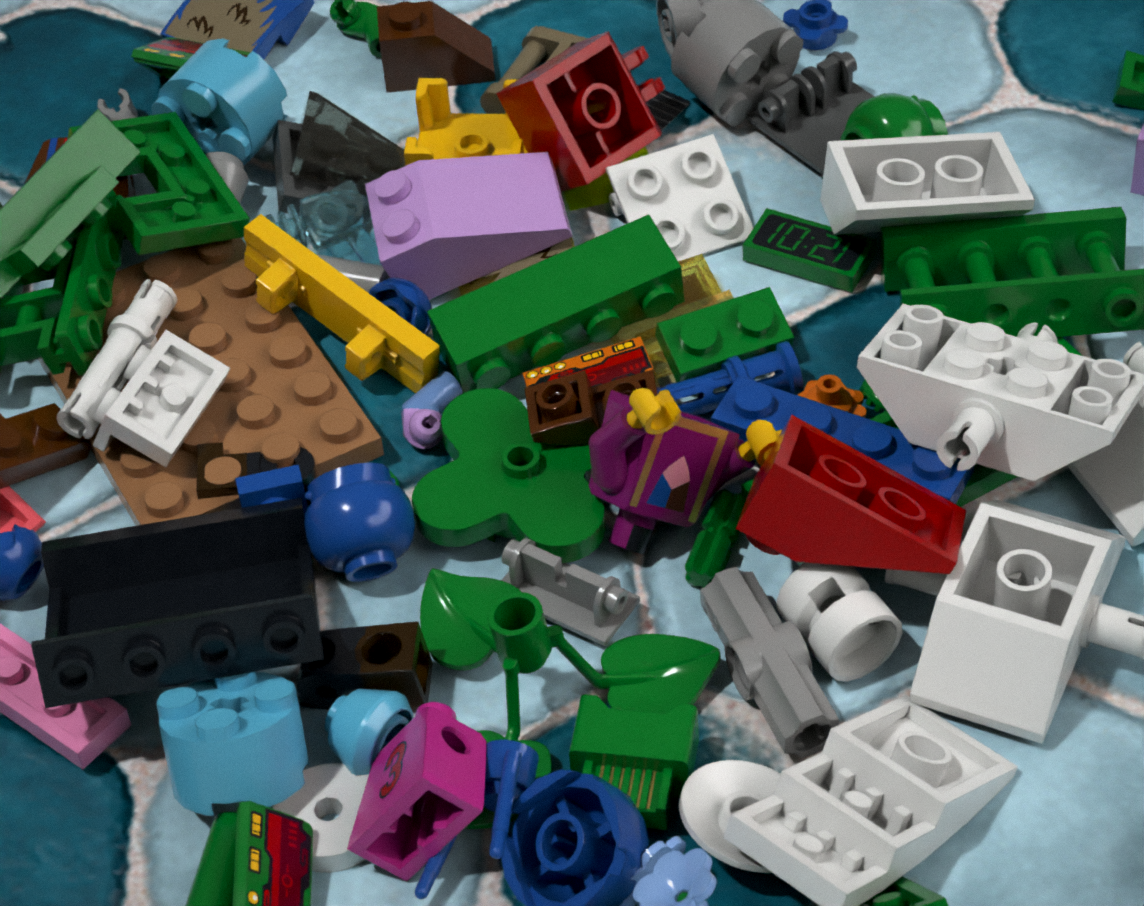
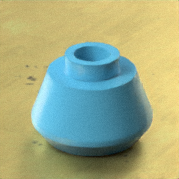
M357 689L348 696H340L332 704L325 719L328 745L351 774L355 776L369 774L372 763L378 753L414 718L406 696L397 691Z

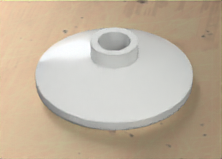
M740 760L717 761L698 768L686 780L679 799L680 816L686 830L701 848L718 860L747 871L772 873L725 840L723 836L731 814L773 795L781 773L757 763Z

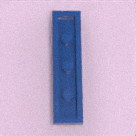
M741 376L736 378L711 416V422L740 434L739 439L746 442L748 441L746 431L752 422L766 420L772 423L775 431L783 430L791 415H794L954 504L957 503L974 472V466L968 470L958 471L957 467L961 460L960 458L956 459L951 468L945 466L939 459L937 451L909 443L900 429Z

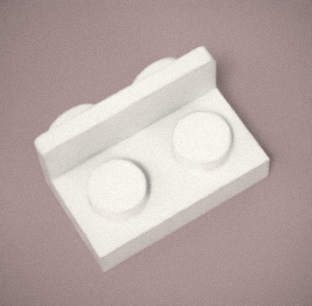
M165 330L152 350L144 345L137 350L124 372L123 377L128 379L129 382L122 392L112 387L101 401L93 416V420L101 424L93 446L104 452L115 437L157 463L167 467L225 382L231 368Z

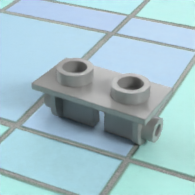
M525 538L521 542L512 539L505 546L502 553V563L509 566V572L501 581L512 584L521 592L535 596L542 605L545 619L603 646L607 645L640 602V596L621 588L619 579L613 576L604 578L576 564L562 563L560 557L536 547L535 541Z

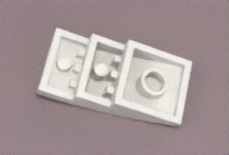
M905 695L831 728L821 753L782 770L773 795L731 814L723 838L819 906H859L925 860L967 824L1014 778L1018 766L926 707L909 702L910 697Z

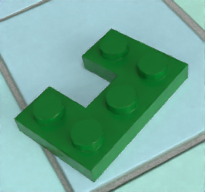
M176 112L111 121L141 151L117 177L144 173L157 192L117 199L114 219L138 255L244 237V226L250 222V217ZM80 126L69 127L67 140Z

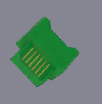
M584 694L580 697L569 751L570 770L583 774H592L604 779L631 797L644 819L646 828L667 830L672 797L680 798L686 780L694 772L699 742L698 709L694 705L682 703L665 713L608 708L597 695Z

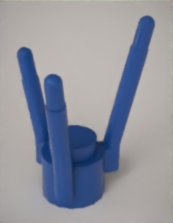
M493 740L486 745L484 807L495 812L489 854L494 859H499L504 854L511 814L514 813L512 808L517 798L536 780L539 761L538 753L532 747L513 740ZM457 836L434 857L428 859L414 891L416 898L425 899L428 896Z

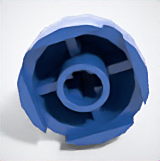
M558 770L536 779L517 798L512 808V812L519 815L513 826L512 837L508 836L506 838L504 854L501 857L504 878L516 899L526 906H619L632 894L637 881L631 880V878L641 867V856L650 847L646 824L631 797L598 776L583 774L573 770Z

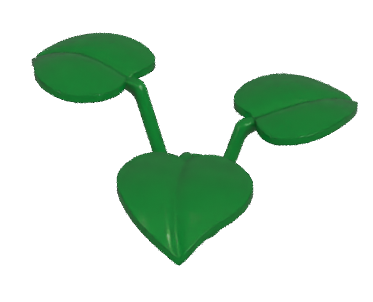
M432 568L428 574L420 606L421 631L430 656L437 663L449 669L467 671L484 664L493 652L498 654L505 674L507 732L505 737L489 730L477 732L482 734L487 743L502 739L517 741L532 747L539 756L535 779L552 773L553 766L550 752L544 744L537 741L518 740L521 732L518 675L519 673L528 674L539 670L545 664L553 647H556L593 687L601 690L609 689L608 703L610 708L665 713L680 703L694 705L721 661L720 649L696 639L665 634H639L618 640L604 650L601 657L604 674H600L564 638L561 626L547 627L540 601L529 593L521 592L512 584L492 578L459 576ZM483 807V812L464 829L492 828L495 812ZM511 814L510 822L516 820L519 814Z

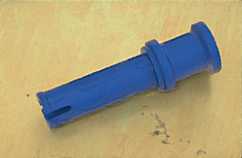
M784 341L776 345L775 351L741 360L737 355L732 356L721 364V370L680 382L670 383L660 387V389L669 390L674 400L698 394L696 399L677 404L681 411L697 416L716 410L738 376L754 381V378L757 376L775 372L774 376L757 380L756 382L795 395L801 393L804 386L795 352L790 343ZM725 386L724 391L713 393L715 388Z

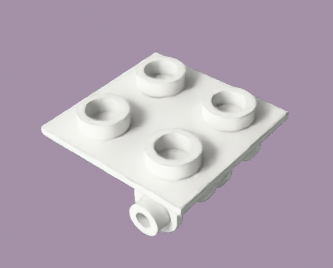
M714 134L606 167V173L614 189V192L609 194V203L614 215L624 214L627 223H630L649 214L679 263L743 243L754 228Z

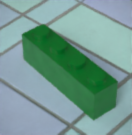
M648 214L430 309L427 313L434 341L440 345V354L450 373L461 385L462 394L481 388L498 389L509 379L523 372L556 363L564 355L590 343L606 341L615 336L620 330L642 320L665 315L674 306L685 302L682 270L673 252Z

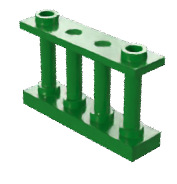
M1122 207L881 227V281L885 292L900 291V307L902 304L909 306H932L940 310L944 316L971 324L977 322L990 323L1000 327L1005 334L1015 337L1018 336L1019 331L1025 325L1033 322L1038 323L1037 330L1033 336H1037L1044 325L1048 326L1055 333L1056 337L1144 330V269L1125 270L1127 217Z

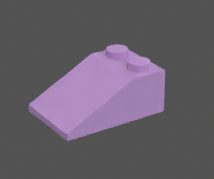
M548 152L417 160L400 169L389 171L380 178L365 184L381 265L390 278H402L417 284L425 292L429 300L573 237L554 164Z

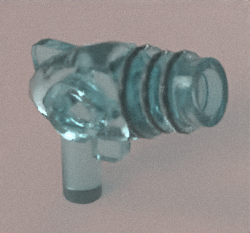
M352 180L343 182L329 192L309 195L299 199L300 215H298L293 204L287 206L288 219L283 211L277 212L278 222H275L271 214L266 215L268 220L305 247H307L306 238H308L314 250L330 247L332 255L342 259L355 252L361 262L381 265L377 244L365 228L371 220L368 198L359 193Z

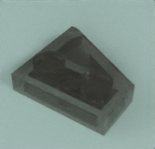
M312 91L309 92L302 115L290 175L367 197L366 183L380 178L389 171L405 166L404 149L320 94Z

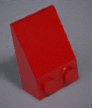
M791 415L754 478L736 529L746 534L749 542L759 550L771 555L782 554L795 562L950 574L957 564L966 510L796 416Z

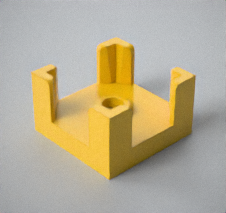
M443 78L418 79L416 107L420 132L418 142L416 137H407L404 150L405 166L417 160L528 153L523 145V139H520L507 113H451L447 81ZM518 79L505 80L503 84V89L509 86L510 84L514 83Z

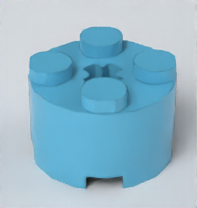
M223 38L208 40L159 89L158 99L151 105L152 115L176 112L205 154L210 152H227L238 157L243 165H245L273 136L277 121L287 120L288 115L284 114L281 104L287 97V92L277 73L257 53L252 51L247 57H244L235 50L227 48L229 40Z
M255 671L199 681L187 687L169 689L160 694L156 705L159 714L161 738L173 795L184 809L202 815L214 816L211 803L231 804L252 801L270 807L283 802L305 784L303 770L306 765H310L297 691L292 681L266 672Z

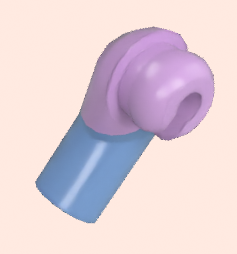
M444 370L441 371L402 405L403 436L415 448L430 449L438 445L442 439L441 412L454 398L463 392L461 385L451 373Z

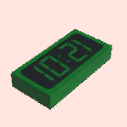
M766 208L743 244V260L853 293L875 256L876 240L858 234L834 235L830 226Z

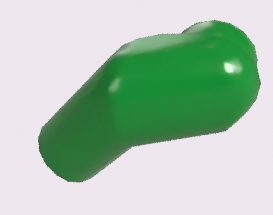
M335 0L330 7V17L336 22L337 28L347 35L366 39L371 54L382 58L379 43L377 5L362 1L355 2V0Z

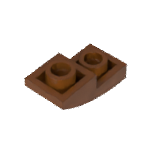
M652 369L592 387L586 371H581L525 388L530 434L535 443L553 445H589L588 442L591 435L602 427L611 390L631 395L636 389L647 388L656 396L661 389L654 370Z

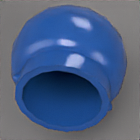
M358 463L339 467L314 479L307 487L308 492L305 493V498L311 502L305 514V531L311 553L318 563L334 572L345 573L347 580L353 582L373 580L393 572L398 566L396 559L403 556L413 542L415 520L410 500L405 491L396 485L395 479L391 478L389 468L380 463Z

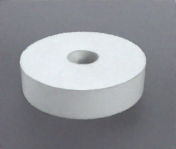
M341 763L321 764L303 770L305 781L303 787L283 802L273 805V809L303 819L312 826V871L338 872L362 863L366 859L349 851L347 847L369 774L355 776ZM328 814L339 815L334 820H321L324 816Z

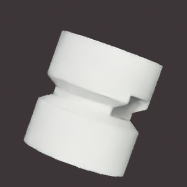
M804 563L788 577L781 587L776 601L780 615L786 622L791 620L795 623L805 642H808L809 650L836 681L848 682L862 678L877 669L896 649L903 633L902 622L874 591H870L869 584L854 566Z

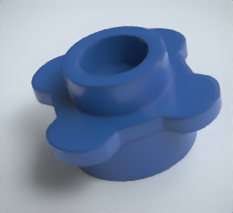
M828 0L807 1L798 10L789 9L783 15V22L789 27L794 28L795 33L803 39L802 48L808 50H822L832 46L837 40V34L845 32L848 28V19L845 16L838 15L832 9V3Z

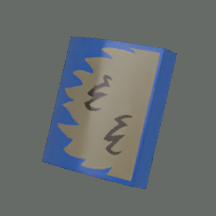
M185 0L170 18L160 35L163 38L174 37L200 43L223 38L229 40L227 48L246 52L253 51L265 60L275 42L286 46L289 45L315 2L314 0Z

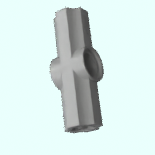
M735 566L716 573L713 580L700 590L701 606L725 647L727 666L737 691L746 701L754 698L785 754L794 753L803 758L822 751L830 729L839 725V718L812 674L810 654L800 630L791 620L782 623L752 571L744 572Z

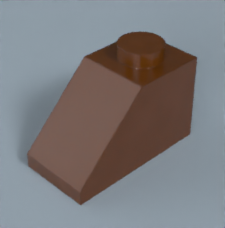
M433 1L399 2L394 5L377 6L379 43L386 93L416 90L419 78H443L447 81L448 86L496 81L491 38Z

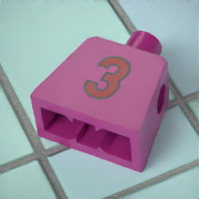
M428 702L418 707L415 717L374 759L347 849L397 877L408 881L427 863L429 858L434 857L483 812L487 741L482 734L459 722L454 710L443 703Z

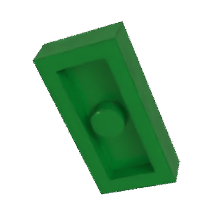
M770 287L659 322L656 325L655 337L676 382L721 370V364L726 362V359L737 355L741 360L775 351L776 345L784 341H788L792 346L794 341V335Z

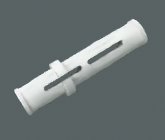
M150 279L145 280L123 315L116 316L109 325L106 343L88 367L71 397L57 414L58 424L68 434L76 438H81L83 435L85 439H89L94 435L100 423L94 421L93 416L107 392L112 387L121 391L128 380L123 377L124 372L137 350L142 345L152 350L157 343L156 334L158 329L176 306L178 300L175 292L167 284L159 280H154L153 283Z

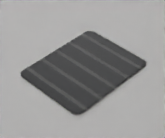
M664 90L646 103L662 131L690 104V101Z

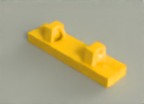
M262 214L244 226V240L246 242L244 262L246 268L259 276L256 279V302L272 314H275L292 302L348 343L345 346V369L361 381L382 368L416 393L438 375L439 344Z

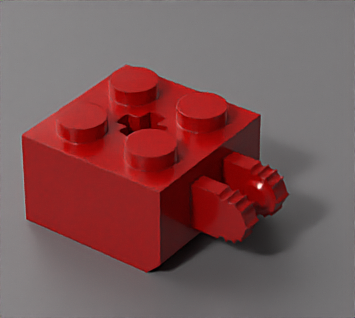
M609 31L574 44L496 93L520 139H523V145L527 152L549 153L554 164L561 192L591 183L606 173V167L621 163L662 134L646 103L666 89L661 78H649L637 85L630 71L643 64L644 60L648 59L647 51L644 46H639L621 55Z

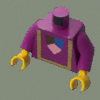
M647 388L636 389L631 395L611 390L602 427L591 435L588 442L592 471L589 482L590 492L620 508L608 541L624 549L645 554L657 520L689 528L698 520L706 502L726 482L753 468L755 458L758 464L762 466L782 430L775 431L772 423L766 420H756L747 428L746 438L748 441L744 442L739 439L740 434L699 416L681 411L669 390H661L656 396Z

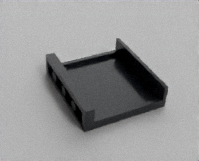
M302 498L42 542L41 555L49 586L45 639L32 641L31 647L45 708L324 660L313 559L307 543Z

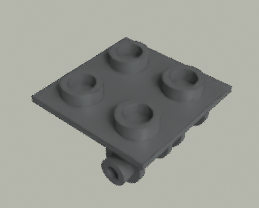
M834 51L828 54L825 60L817 64V69L809 66L803 69L801 74H795L790 77L788 82L780 87L765 92L763 94V101L758 104V109L747 115V121L823 175L828 141H840L849 115L862 101L874 96L853 82V72L857 70V63L853 55L847 51L843 53Z

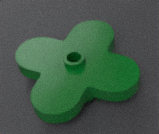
M493 388L471 390L457 396L447 405L442 414L441 425L445 448L454 461L426 474L417 483L412 494L415 524L419 532L426 539L441 546L463 547L483 539L495 542L494 534L505 538H516L519 542L528 538L535 541L536 547L560 557L562 563L574 562L585 558L599 547L606 531L605 512L602 499L591 494L589 488L592 473L589 445L535 443L530 434L527 408L517 397L503 390Z

